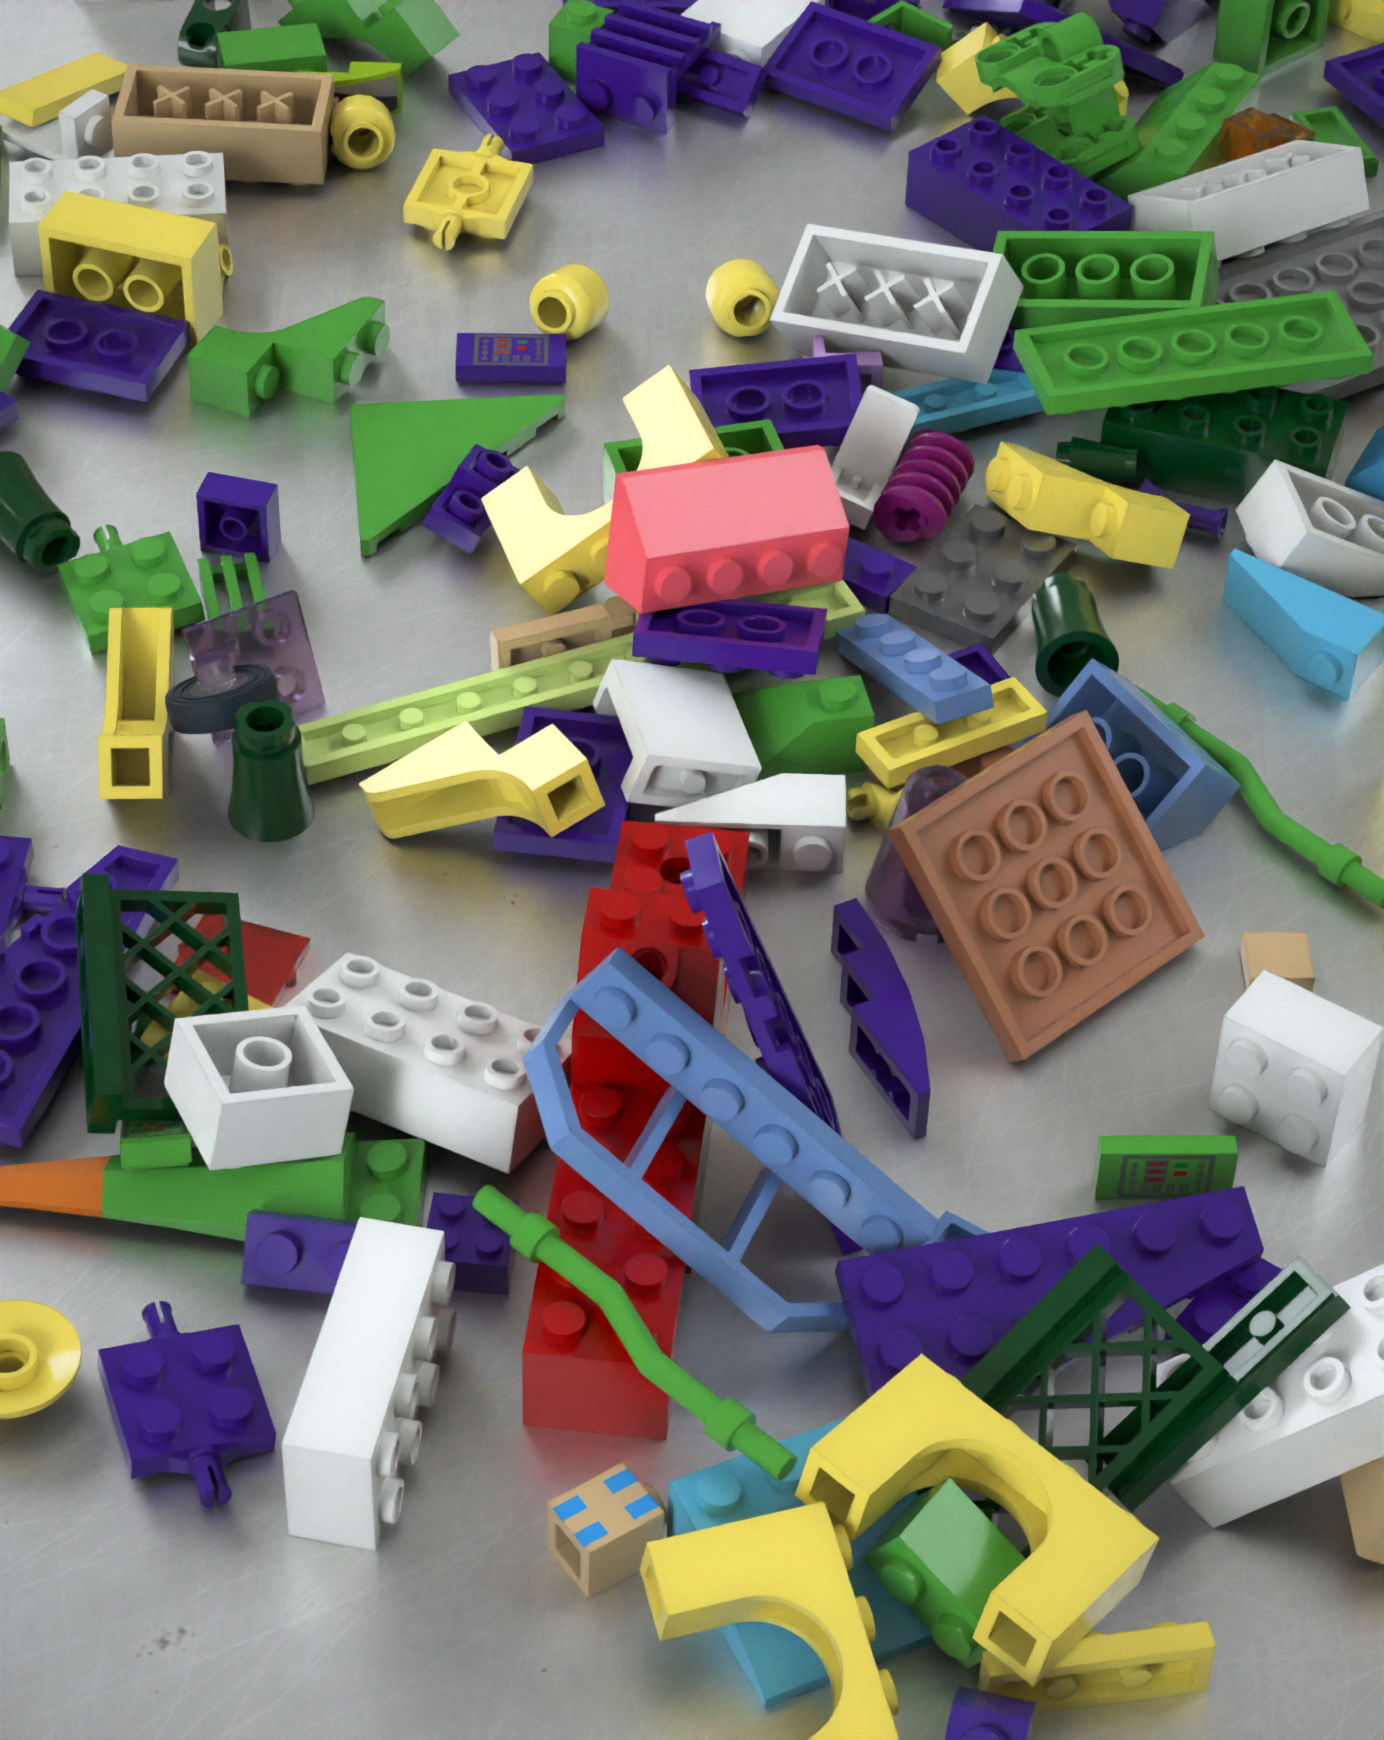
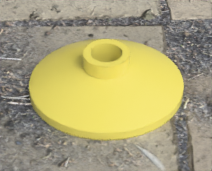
M29 1300L0 1301V1419L22 1417L48 1407L68 1391L79 1373L82 1353L77 1331L64 1315L47 1305Z

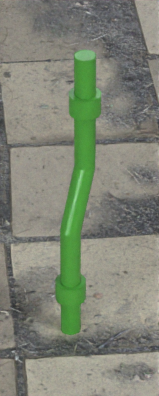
M1135 685L1242 785L1238 790L1266 832L1316 864L1319 875L1337 887L1344 888L1349 886L1384 909V879L1362 866V858L1340 843L1332 846L1285 815L1247 757L1196 725L1195 716L1175 703L1166 705Z
M492 1185L484 1186L477 1193L472 1203L473 1208L508 1234L511 1247L530 1262H544L597 1303L639 1372L705 1424L704 1433L728 1452L738 1449L777 1481H782L790 1474L797 1462V1457L756 1426V1416L733 1397H728L725 1400L721 1399L663 1354L622 1286L559 1238L560 1229L537 1211L525 1212Z

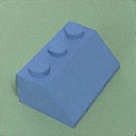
M1093 658L1048 711L1046 731L1072 714L1087 710L1160 851L1201 834L1242 786L1129 679ZM1043 732L1027 737L1024 740V742L1020 745V747L1028 743L1032 739L1036 738Z

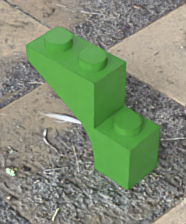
M288 0L293 10L278 21L281 26L317 23L321 38L364 41L378 49L392 63H401L402 76L404 78L460 36L435 0Z
M362 297L287 328L271 332H242L214 325L187 355L191 400L249 418L266 399H270L274 395L277 388L335 405L351 386L354 387L358 384L365 369L377 356L380 357L388 346L390 328L385 324V301L374 297Z

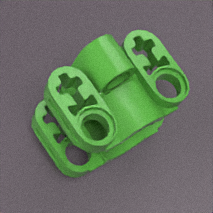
M1078 12L1058 23L1043 22L1032 25L984 48L975 56L981 83L992 87L993 92L1007 87L1025 105L1002 117L998 124L1022 139L1031 142L1061 163L1070 166L1087 178L1131 156L1140 148L1135 119L1129 116H1120L1114 85L1125 77L1120 49L1114 45L1103 44L1099 28L1087 13Z

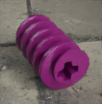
M927 428L915 431L874 505L873 518L875 524L886 539L897 543H912L914 541H930L940 536L946 526V522L953 513L954 507L960 500V495L966 488L968 480L974 473L975 461L970 450L960 440L939 430Z

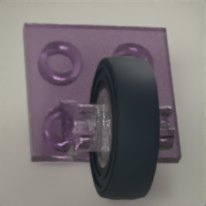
M290 590L182 629L194 676L175 685L165 695L168 717L175 731L183 734L210 733L213 744L220 746L231 742L233 731L236 728L235 714L242 706L251 701L265 702L275 699L285 702L293 709L294 717L327 705L296 591Z

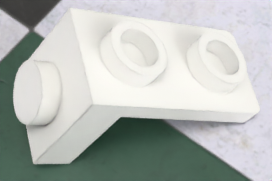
M91 89L59 111V117L33 128L19 121L12 120L2 127L3 139L51 160L78 159L87 155L102 157L113 149L109 95Z
M874 385L868 386L864 392L831 466L849 525H855L864 530L873 514L874 505L888 482L920 411L917 405Z

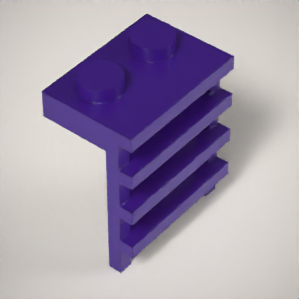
M621 0L618 3V13L616 15L608 13L604 17V27L602 29L595 27L590 32V42L588 44L580 42L576 46V95L592 113L667 134L675 125L676 81L721 33V24L713 21L709 24L640 4V0Z

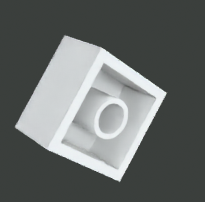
M1264 969L1224 1015L1208 1109L1224 1116L1235 1124H1239L1283 1146L1288 1151L1326 1168L1364 1121L1384 1027Z
M305 1005L175 1018L164 1086L210 1171L341 1154L354 1088Z

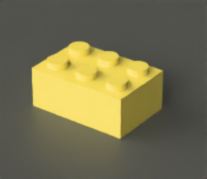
M65 191L38 225L44 289L47 292L188 321L191 340L186 347L194 348L223 314L217 223Z

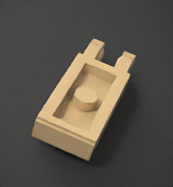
M615 596L608 598L604 605L600 603L490 630L492 671L633 633L636 627L633 623L638 622L640 613L621 597Z

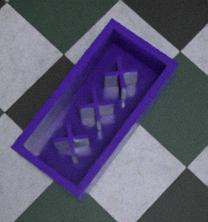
M985 115L973 119L909 151L905 205L976 250L993 253L998 231H1130L1132 205Z

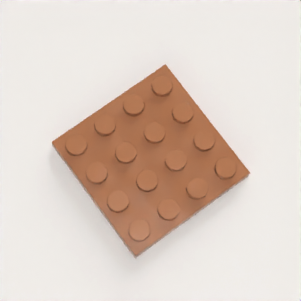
M1087 710L1067 717L887 831L1010 1063L1027 1059L1205 937Z

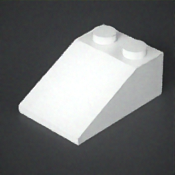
M1275 459L1235 510L1245 531V540L1252 548L1255 557L1347 598L1384 595V501Z

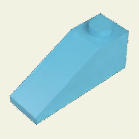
M1234 549L1229 554L1222 600L1297 677L1350 700L1383 663L1384 614L1238 549Z

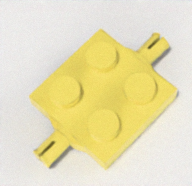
M492 134L485 135L482 144L475 152H454L433 148L403 204L404 223L437 230L432 239L435 246L441 250L444 244L445 250L452 249L461 232L474 234L485 239H506L533 184V164L510 161L500 157L499 154L504 148V142L496 134L493 140Z

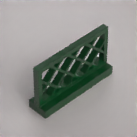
M82 873L75 909V930L87 1133L115 1134L118 1120L183 1121L169 1093L163 1098L133 1097L132 1082L147 1069H150L162 1080H165L167 1061L162 1057L170 1050L174 1021L178 1017L161 1005L159 1001L175 987L179 988L200 1005L188 1017L249 1011L238 893L110 889L109 874ZM121 912H146L159 922L160 925L145 938H141L122 923ZM195 914L223 915L224 929L209 941L186 923V921ZM172 933L196 951L179 967L155 949L158 944ZM123 945L129 949L125 954ZM224 946H226L227 954L221 950ZM140 959L165 977L147 993L125 976V972ZM206 961L229 977V983L215 994L211 993L190 976ZM127 999L133 1003L129 1008H127ZM230 999H231V1008H230L227 1004H225V1003H226L227 1001H229ZM144 1013L169 1032L152 1048L148 1047L129 1031V1026ZM131 1055L137 1059L133 1064H131Z
M1096 1243L960 1382L1006 1419L1016 1410H1039L1038 1444L1059 1460L1089 1459L1088 1483L1108 1497L1230 1373ZM1130 1297L1144 1310V1340L1107 1342V1318ZM1158 1325L1173 1340H1157ZM1093 1334V1342L1084 1343ZM1189 1354L1203 1368L1181 1391L1156 1392L1157 1355ZM1143 1355L1142 1392L1105 1393L1106 1357ZM1092 1357L1091 1394L1054 1395L1055 1371L1068 1358ZM1040 1387V1396H1031ZM1142 1406L1141 1432L1127 1445H1103L1104 1408ZM1156 1406H1165L1155 1417ZM1090 1408L1089 1446L1053 1447L1054 1409ZM1103 1459H1113L1103 1469ZM927 1487V1488H923V1489H924L925 1491H928V1490H930V1489L933 1488V1487ZM986 1496L985 1500H973L972 1502L999 1530V1513L1009 1512ZM1029 1544L1021 1552L1025 1559L1031 1555Z

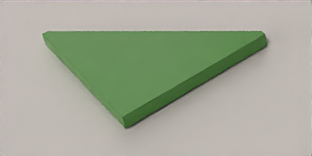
M565 395L350 404L361 556L372 555L377 551V543L394 531L398 534L402 533L426 516L431 508V504L437 500L447 487L458 466L476 443L485 449L495 450L506 457L534 438L536 436V429L549 419L557 421L565 415Z

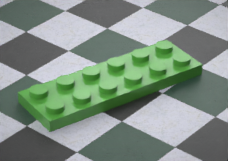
M1334 290L1015 330L1013 349L1046 415L1073 414L1077 411L1107 407H1127L1131 404L1161 400H1181L1185 397L1215 393H1235L1239 390L1269 386H1288L1293 383L1323 379L1336 380L1347 376L1370 374L1373 361V353Z

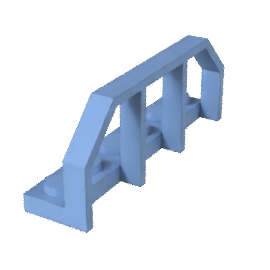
M619 946L560 999L523 1057L550 1149L768 1333L846 1331L849 1328L843 1302L788 1303L740 1263L782 1180L870 1255L920 1246L930 1239L938 1223L936 1217ZM579 1008L671 1085L662 1096L624 1164L581 1128L556 1045ZM687 1099L766 1166L760 1171L721 1246L641 1179Z

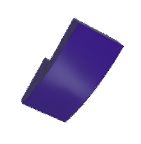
M476 443L458 466L447 487L431 506L421 525L467 553L472 554L492 525L481 498L520 470L513 466L510 460L503 454L495 450L485 449Z

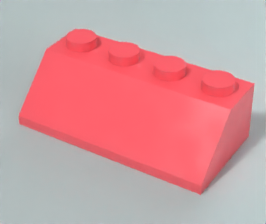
M819 445L616 473L604 585L642 614L842 581L850 526L825 449Z

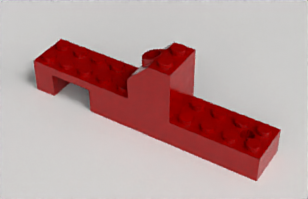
M622 820L610 889L590 888L581 934L576 985L619 946L725 1037L732 995L724 973L723 964L725 962L723 958L715 960L702 925V919H705L706 915L704 911L693 914L684 893L680 873L691 870L685 841L712 832L745 903L750 832ZM579 1008L573 1018L570 1094L581 1128L624 1164L662 1096L671 1085ZM687 1099L641 1179L698 1226L713 1121ZM558 1156L547 1219L560 1229L559 1238L622 1286L662 1353L676 1363L677 1325L685 1273L691 1274L692 1268ZM538 1262L522 1350L523 1425L667 1440L673 1399L639 1372L600 1306L544 1262Z

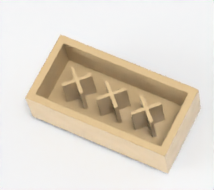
M128 64L111 120L115 157H131L139 153H149L155 156L179 155L191 151L223 153L225 180H237L246 184L260 181L289 183L294 186L323 185L331 152L329 127L332 110L335 107L333 74Z

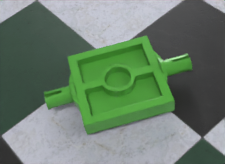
M106 524L109 540H107L102 526L98 527L93 534V539L98 545L100 552L86 554L78 559L57 565L61 583L91 655L108 650L110 608L173 607V630L206 620L202 601L170 531L155 536L143 537L135 542L122 545L116 527Z

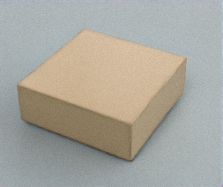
M1242 932L1240 953L1246 989L1265 969L1310 992L1313 991L1315 975L1307 932Z

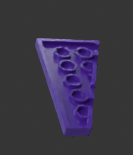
M709 832L686 840L685 845L691 870L680 873L684 893L693 914L704 911L706 918L702 919V925L709 948L715 960L723 958L725 962L723 964L724 973L732 997L736 1004H742L752 1039L756 1047H759L762 1056L755 1059L756 1064L842 1137L832 1093L713 833ZM829 1220L843 1256L863 1250Z
M118 845L87 870L85 874H109L110 889L172 891L179 879L178 859ZM82 875L66 888L67 898L46 916L38 913L33 915L20 926L21 936L4 951L0 950L1 1144L24 1148L82 1047L75 930V909ZM121 912L122 923L141 938H145L155 919L146 912ZM123 945L125 954L129 949Z
M1244 1186L838 1261L835 1268V1276L868 1399L921 1353L946 1373L953 1375L960 1381L1096 1243L1165 1310L1186 1298L1190 1300L1257 1262L1264 1252ZM1130 1297L1107 1318V1342L1116 1339L1126 1332L1131 1334L1144 1326V1310ZM1093 1334L1084 1343H1092ZM1089 1357L1068 1358L1055 1371V1376Z

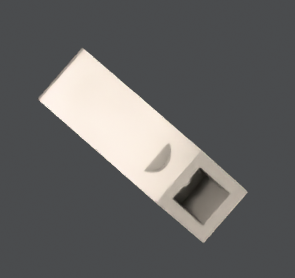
M778 774L655 814V823L750 832L748 870L843 873L846 834L845 775Z

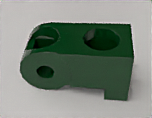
M195 0L180 30L178 39L179 62L182 65L192 67L219 68L217 33L251 30L248 0H227L232 4L223 10L215 9L214 0Z

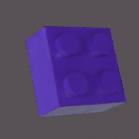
M208 472L196 493L201 551L232 555L233 557L243 559V553L255 552L257 561L270 563L281 543L278 484Z
M434 1192L426 1228L444 1231L445 1261L453 1262L456 1266L453 1290L508 1295L516 1250L509 1244L510 1236L473 1208L472 1203L475 1196ZM511 1200L520 1207V1200Z

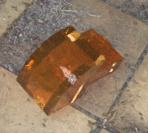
M1250 107L1223 120L1219 139V152L1221 159L1228 163L1295 140L1314 141L1316 132L1275 113L1268 115Z

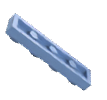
M881 613L865 615L858 618L854 626L835 631L838 651L842 656L937 725L994 708L991 685L890 615Z

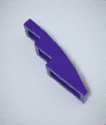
M854 898L834 906L831 953L842 966L839 1002L851 1016L849 1054L915 1141L925 1137L927 1133L931 1092L924 1037L909 988L885 939L858 899Z

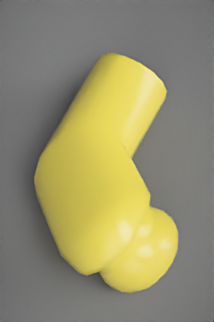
M865 782L862 788H850L846 793V813L854 821L869 818L875 827L884 831H888L925 807L923 794L913 787H906L896 793L877 782Z

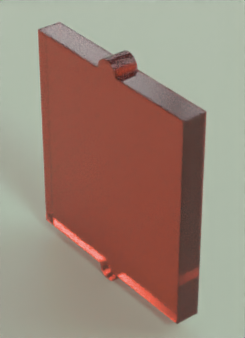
M204 914L195 930L210 941L224 929L223 915ZM241 920L247 994L276 1008L287 988H292L297 984L296 972L311 948L310 938ZM180 943L178 945L179 956L174 964L179 967L196 951L186 943ZM224 946L221 950L227 954L226 946ZM208 961L198 968L226 984L229 983V977ZM175 987L169 993L178 995L181 990Z

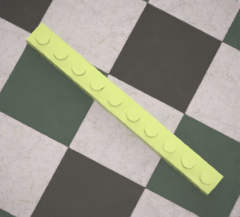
M843 579L838 582L784 590L748 600L827 609L824 640L836 637L835 631L854 626L855 621L866 614V610ZM633 633L297 725L302 737V753L307 783L312 785L400 760L464 721H467L482 737L520 726L525 706L562 711H574L591 706L611 659L652 663L647 658L632 656ZM683 662L678 666H672L714 671L708 667V664Z

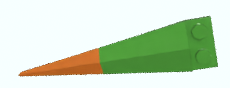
M350 1132L345 1133L340 1155L244 1166L237 1169L210 1171L197 1147L192 1148V1162L186 1166L125 1171V1168H121L120 1155L0 1166V1206L115 1219L245 1241L247 1214L252 1209L357 1222L359 1217L422 1227L429 1155L426 1140L422 1138L357 1141L356 1133Z

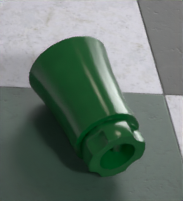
M12 451L0 452V540L20 561L34 566L40 574H53L58 572V564L68 562L76 556L80 547V537L71 528L67 515L52 501L39 484L23 456Z
M1068 573L1054 574L1045 578L1041 588L1033 593L1032 620L1037 646L1035 672L1042 688L1051 695L1060 698L1092 658L1118 672L1119 655L1104 629L1095 599L1086 583L1073 579Z
M275 699L265 702L251 701L242 706L235 714L236 728L231 738L233 775L228 819L231 826L239 834L251 840L260 842L288 840L304 832L311 825L315 817V805L307 783L303 761L301 732L294 722L293 709L285 702Z

